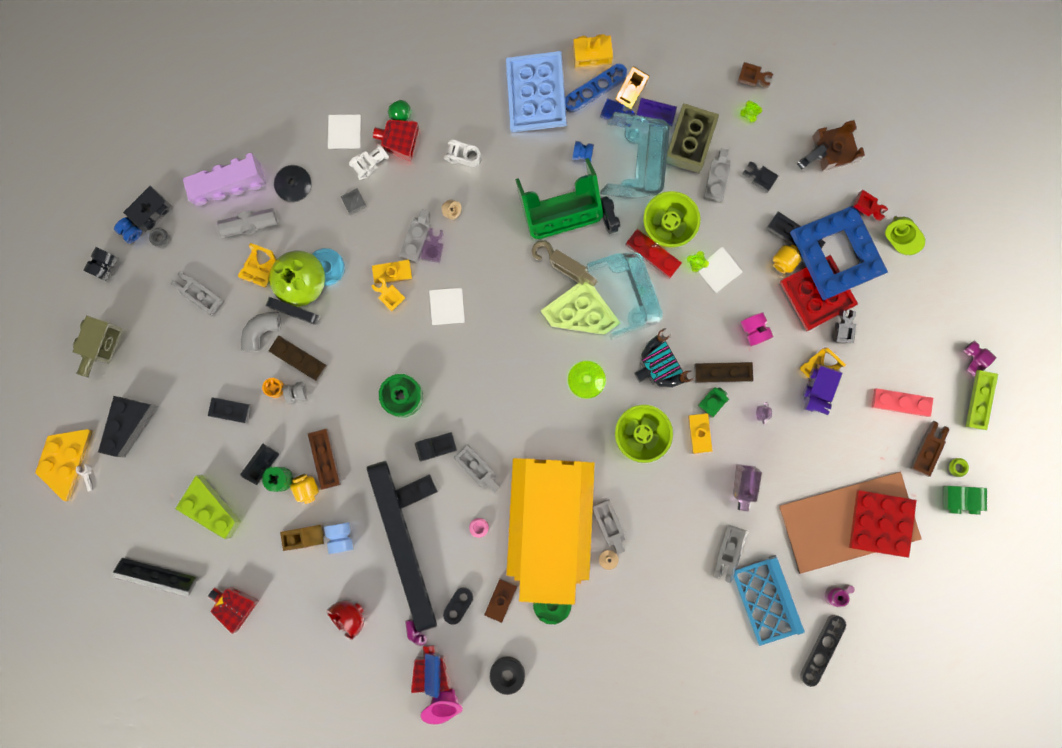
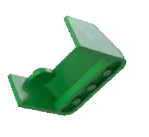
M589 158L585 159L588 175L581 176L575 181V191L540 201L538 194L533 191L524 193L519 178L515 179L530 235L534 239H542L591 225L602 219L603 210L597 175Z

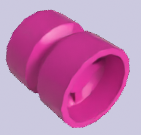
M764 312L740 322L744 332H748L747 340L750 347L774 337L770 327H766L767 319Z

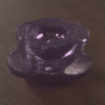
M765 402L764 406H758L756 410L757 419L762 421L763 424H767V421L772 418V409L769 407L768 402Z

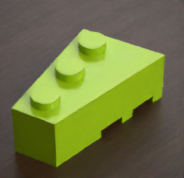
M196 475L175 509L223 539L232 538L241 520L227 503L220 498L217 491L206 481L207 479L203 475Z

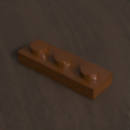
M328 429L307 433L321 490L341 485Z

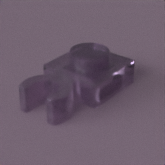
M430 228V241H424L421 260L440 264L444 245L439 243V241L442 240L444 233L443 230H440L438 236H433L434 230Z

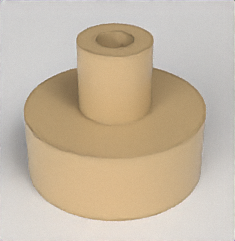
M452 199L447 200L442 205L443 215L451 220L458 218L461 213V204Z
M604 550L599 555V563L604 569L611 570L618 565L619 559L614 551Z

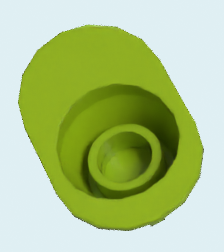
M894 216L893 221L885 230V235L894 248L904 255H914L923 250L926 239L913 220L905 216Z

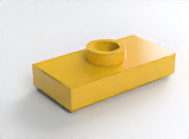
M410 260L372 265L375 285L382 284L379 280L380 277L384 278L386 283L413 279Z
M708 413L689 415L692 453L713 452Z

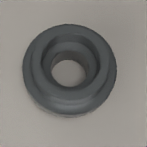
M156 228L150 232L149 240L154 246L162 247L167 244L169 235L166 230ZM162 235V239L157 241V237Z

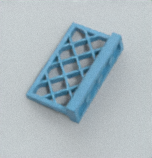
M776 555L735 570L734 579L759 646L795 634L805 633ZM767 564L769 569L766 578L756 574L758 567ZM747 572L752 576L748 584H745L739 580L737 574ZM754 576L764 580L760 591L750 586ZM767 582L776 588L773 597L763 593ZM741 585L746 587L745 591H743ZM748 588L759 593L755 603L747 600L745 597ZM761 595L771 599L767 609L757 605ZM774 601L783 606L780 616L770 611ZM755 607L765 611L761 622L752 616ZM768 613L778 618L774 628L764 624ZM781 620L789 623L790 631L783 633L777 630ZM762 626L772 630L770 637L761 640L759 635Z

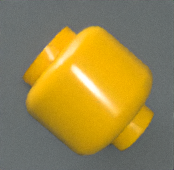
M783 245L773 256V266L775 269L783 274L793 272L802 260L798 248L794 245Z
M302 474L292 479L293 483L290 485V489L297 502L308 504L315 500L319 489L313 476Z

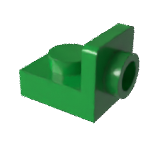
M714 387L698 404V407L713 418L730 399L727 397L728 394L720 387L718 389Z

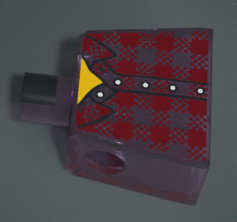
M736 464L733 496L739 500L738 510L749 511L750 502H757L762 472L755 466Z

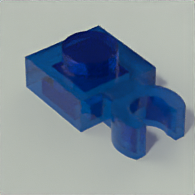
M607 98L600 118L615 124L618 123V120H621L625 126H630L631 121H628L626 117L631 116L634 118L635 112L632 110L624 111L625 105Z

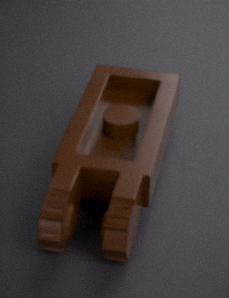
M936 421L930 424L910 468L927 477H931L949 433V427L944 426L938 438L935 437L934 434L938 428V422Z

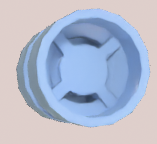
M349 522L324 527L325 536L330 539L327 543L328 554L354 549L352 538L347 536L351 531Z

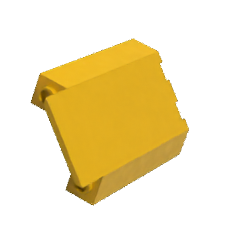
M513 458L506 576H512L515 581H520L519 602L575 605L576 584H581V580H589L595 462Z

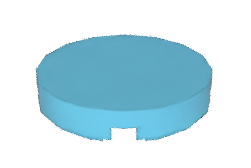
M322 248L312 253L323 266L325 273L324 286L334 285L341 280L345 272V264L343 258L332 249Z

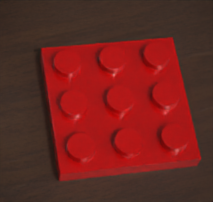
M827 256L826 259L833 274L839 273L840 270L832 256ZM807 267L779 282L806 331L836 317L841 309L847 311L858 305L850 289L823 301Z
M857 490L849 548L909 558L917 500Z

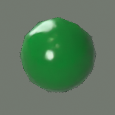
M398 100L388 108L391 120L408 121L412 113L410 105L404 100Z

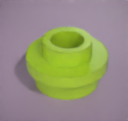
M955 458L949 463V471L955 477H963L968 473L969 465L966 460ZM957 464L961 467L959 471L955 468Z

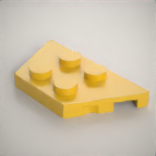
M85 429L47 436L35 473L63 501H69L78 476L76 467H81L93 430Z

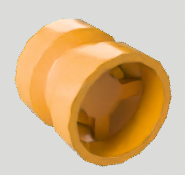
M268 378L263 382L262 390L269 397L279 398L283 396V385L285 384L276 378Z

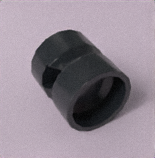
M95 247L91 254L92 261L87 262L83 271L107 282L111 274L110 268L115 267L119 258Z

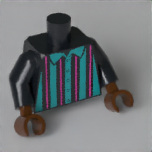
M667 328L660 330L658 335L652 338L641 353L642 359L640 360L643 368L634 373L639 383L649 378L652 385L657 384L659 387L673 388L684 382L694 381L695 378H687V374L692 371L683 372L666 340L671 337V334L667 337L663 335V331Z

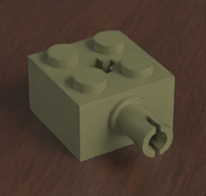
M86 315L80 324L79 336L73 343L74 349L72 352L83 357L76 374L89 378L94 361L110 363L122 331L121 327Z

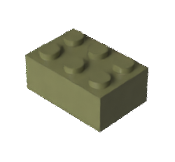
M683 103L663 163L699 174L703 168L719 114Z

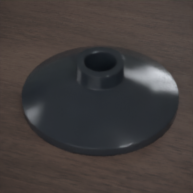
M297 165L283 167L278 171L274 179L276 193L281 199L288 202H298L304 199L309 194L312 186L309 173ZM290 179H294L293 184H288Z

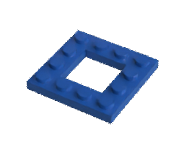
M853 206L803 225L790 232L823 301L888 273L858 210ZM845 230L860 264L833 274L818 241Z

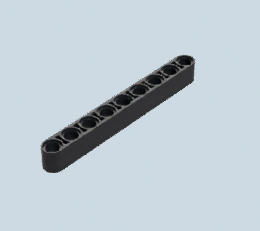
M385 460L367 466V473L417 632H422L437 627L434 611L388 464Z

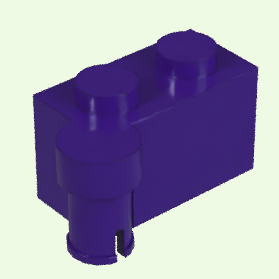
M817 363L816 367L811 369L809 386L806 385L803 391L804 400L806 401L804 410L810 412L817 411L829 415L830 411L828 409L831 410V402L843 373Z

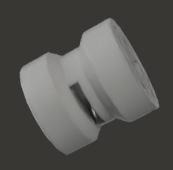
M302 381L292 386L289 384L283 385V395L287 404L294 403L295 400H307L305 385Z

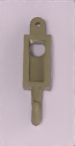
M541 240L533 245L532 255L535 259H542V256L537 254L538 248L546 247L553 268L581 285L584 282L593 287L597 284V279L588 273L587 267L557 249L554 251L549 242Z

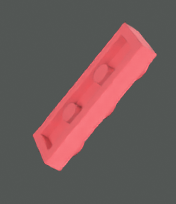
M878 388L874 389L872 408L931 417L932 397Z

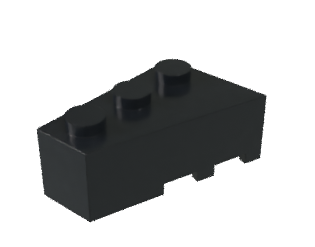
M113 396L98 453L114 457H126L138 439V435L143 427H146L149 418L159 406Z

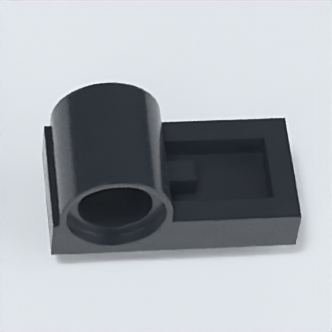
M452 432L414 443L420 462L457 451Z

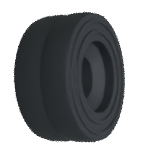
M502 657L492 665L490 682L497 692L510 695L522 688L525 681V670L520 661L513 657ZM505 670H510L513 673V678L510 681H505L502 678V673Z

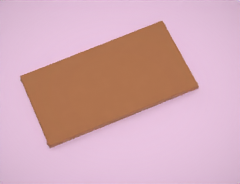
M901 472L780 505V511L799 574L876 553L849 548L857 490L909 499ZM915 518L911 542L922 540Z

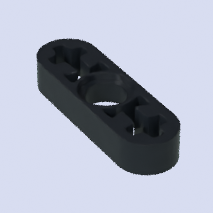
M271 297L268 298L265 305L273 310L313 325H317L320 319L319 315Z

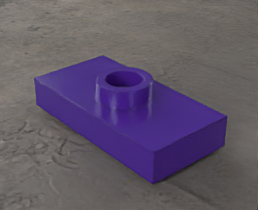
M641 98L636 117L672 126L677 106Z

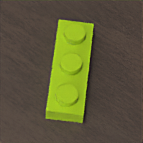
M976 370L966 427L981 430L988 429L998 379L997 373Z

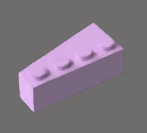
M251 152L246 154V159L239 160L235 158L230 160V165L219 164L214 166L211 172L204 170L183 178L188 200L194 205H204L209 200H222L227 195H240L248 189H260L263 185H266L261 163Z

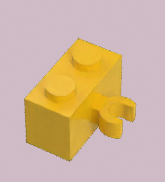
M599 34L588 38L587 36H579L573 39L575 68L612 64L611 35Z

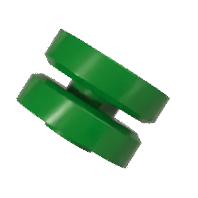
M395 374L388 377L381 384L379 401L387 413L398 418H407L414 415L421 408L423 391L421 386L412 377L405 374ZM400 393H403V395L405 396L403 400L401 398L399 399Z

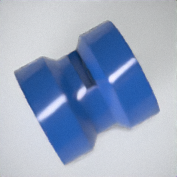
M575 141L572 160L584 159L585 161V159L589 158L591 162L594 144L588 143L585 145L582 142Z
M128 217L122 218L114 226V231L122 235L128 244L135 242L142 234V230L134 226Z

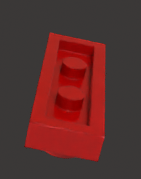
M636 229L625 244L669 279L682 264L681 261L639 229Z

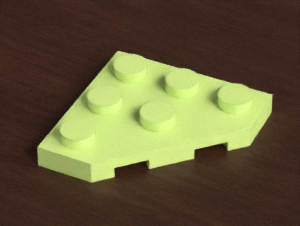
M586 282L583 285L578 283L540 311L551 327L606 335L620 324L596 289Z

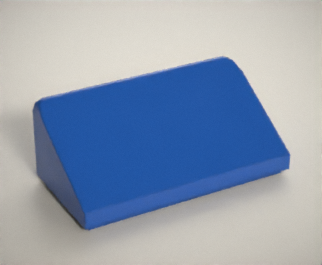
M426 653L425 694L434 698H438L440 695V654Z

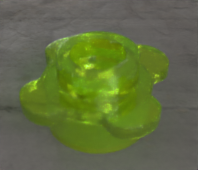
M747 101L746 107L740 111V115L754 123L757 120L758 114L762 113V108L753 101Z
M698 251L697 254L687 257V262L690 263L693 272H698L709 266V261L705 259L703 251Z

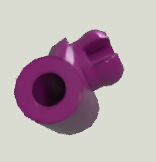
M413 619L406 620L407 638L418 646L424 645L427 642V637L423 633L417 632Z

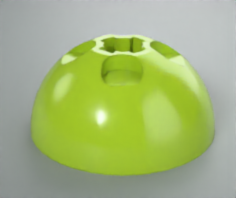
M676 191L663 192L652 198L646 206L643 217L644 227L648 236L658 245L668 248L680 247L690 242L697 234L701 221L700 212L695 202L689 196Z
M297 250L281 255L274 262L270 270L269 281L274 295L280 301L296 307H302L312 303L319 297L324 287L325 273L322 264L314 255Z
M637 405L626 410L619 418L615 428V439L620 451L627 458L640 463H649L660 459L669 450L673 440V428L667 415L660 409L651 405Z

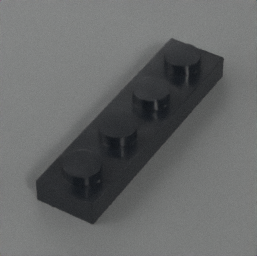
M121 558L113 571V577L188 597L197 582L195 576L126 558Z

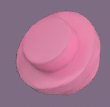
M476 518L470 523L469 530L473 536L480 538L487 534L489 526L486 520Z

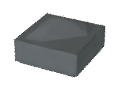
M358 188L341 196L349 214L366 207Z

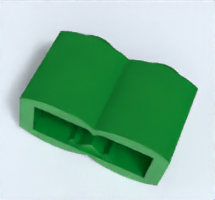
M943 486V509H949V513L961 514V510H969V514L981 515V511H987V488Z

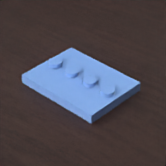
M557 51L506 58L511 132L567 126L562 52Z

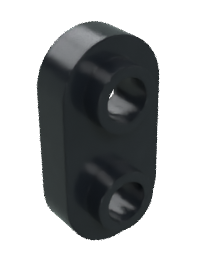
M607 196L601 197L602 219L609 234L618 232L620 220L613 211L614 203Z
M461 587L457 589L446 606L443 618L448 624H458L471 605L473 593L469 588ZM466 594L467 600H461L460 595ZM450 611H456L457 616L451 617Z

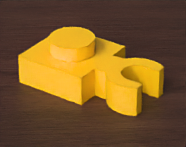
M380 277L379 280L382 282V286L378 288L373 284L371 287L374 291L382 293L379 299L393 311L405 297L393 284L388 288L385 279Z

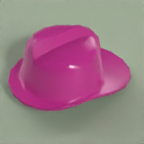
M450 688L448 691H440L438 698L433 697L431 704L421 712L420 717L422 721L428 724H441L461 713L463 708L459 704L455 690Z

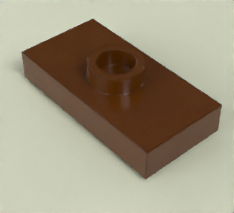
M499 579L484 616L502 623L517 586Z

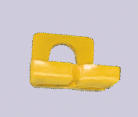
M250 243L249 247L252 252L244 263L243 269L240 270L238 277L248 282L253 281L254 284L266 288L269 283L270 270L276 261V257L273 251ZM258 250L265 252L270 257V260L259 265L257 261Z
M825 347L811 357L807 363L805 362L800 367V370L809 378L811 369L816 367L817 363L824 365L826 353L837 360V364L827 367L839 370L841 367H845L846 364L829 348Z

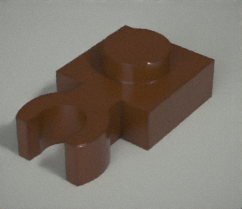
M744 62L737 82L756 87L758 82L762 87L769 88L771 83L766 82L765 78L771 79L773 73H761L762 67Z

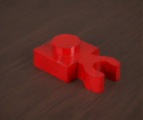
M865 190L858 193L853 205L855 209L868 217L873 214V217L878 221L885 218L881 213H885L888 210L885 205H878V199Z

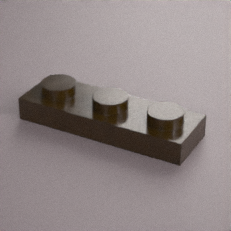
M279 335L268 350L317 382L327 368L326 364Z
M753 362L694 364L695 383L754 381Z

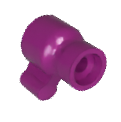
M975 340L963 350L968 356L973 357L967 371L974 377L976 370L984 371L997 358L987 348L981 349L980 344Z
M848 584L844 588L837 586L829 587L825 592V600L834 607H844L850 601L848 594L854 593L855 588Z

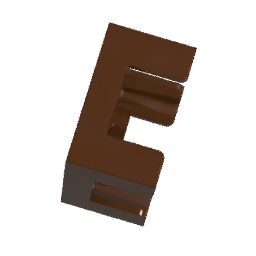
M855 120L845 122L842 127L827 130V127L818 129L812 136L815 147L823 141L829 146L826 151L828 154L820 160L823 171L857 163L865 156L863 147H860L859 150L857 149L853 136L857 129Z

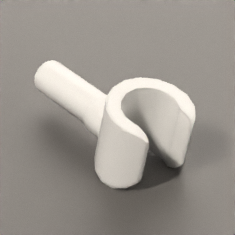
M84 464L85 471L82 472V468L77 466L76 473L83 476L87 490L92 491L89 479L91 467Z

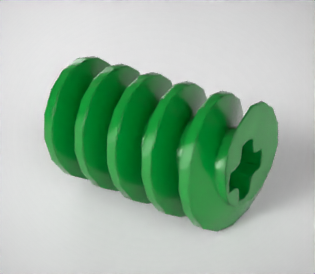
M285 467L267 468L262 477L263 486L271 492L288 490L293 483L292 471Z

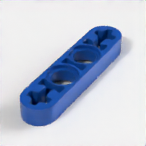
M622 64L613 65L565 97L566 111L574 113L622 83L627 76L626 67ZM616 70L618 72L622 71L621 77L619 75L613 77L615 75ZM605 79L608 82V86L602 88L598 85V81ZM585 89H590L593 95L586 98L582 92ZM569 100L572 102L577 100L574 107L573 105L568 106Z

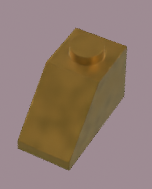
M321 524L280 532L283 551L324 544V533Z

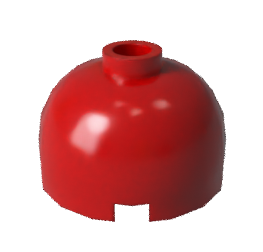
M346 600L338 601L326 610L335 626L339 630L346 631L344 636L349 640H353L362 631L364 626L362 612L364 610L357 602L353 604Z

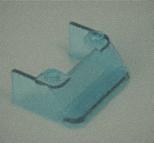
M614 112L607 121V125L624 127L626 140L630 143L638 144L635 180L626 179L620 185L608 183L601 190L600 194L623 198L658 195L664 189L669 139L668 123L662 119Z
M619 253L587 263L588 272L606 266L614 273L626 271L639 307L632 309L628 314L627 319L630 326L612 332L610 335L611 340L656 325L661 321L663 313L643 257L639 253Z

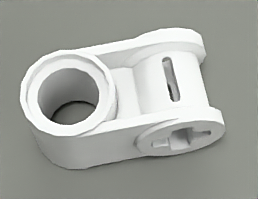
M449 140L448 152L444 155L446 161L470 167H476L481 163V155L476 146L457 140ZM470 154H477L475 159H468Z

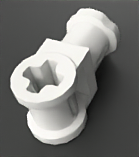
M378 144L377 148L370 153L365 151L352 158L349 165L356 170L358 178L362 180L377 169L376 164L389 157L382 146Z

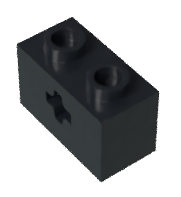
M149 186L123 213L138 228L146 232L156 225V221L160 217L165 216L169 212V208L172 205L157 190Z

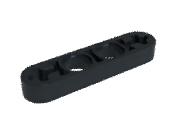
M831 615L827 619L801 671L800 678L807 686L814 687L820 682L846 629V621L841 616ZM838 621L841 625L839 628L835 627L834 629L832 622ZM828 629L836 633V637L833 634L828 633ZM826 636L832 638L833 642L830 647L823 645V639ZM817 654H822L824 657V661L820 665L814 662V657ZM810 665H813L815 668H818L819 671H813ZM812 673L814 680L808 681L806 674Z

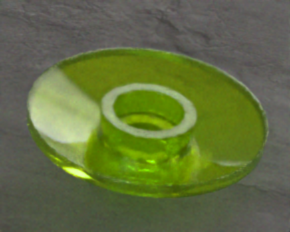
M581 361L575 364L568 374L569 388L580 398H594L605 387V373L595 362ZM584 376H589L591 381L586 383L583 380Z

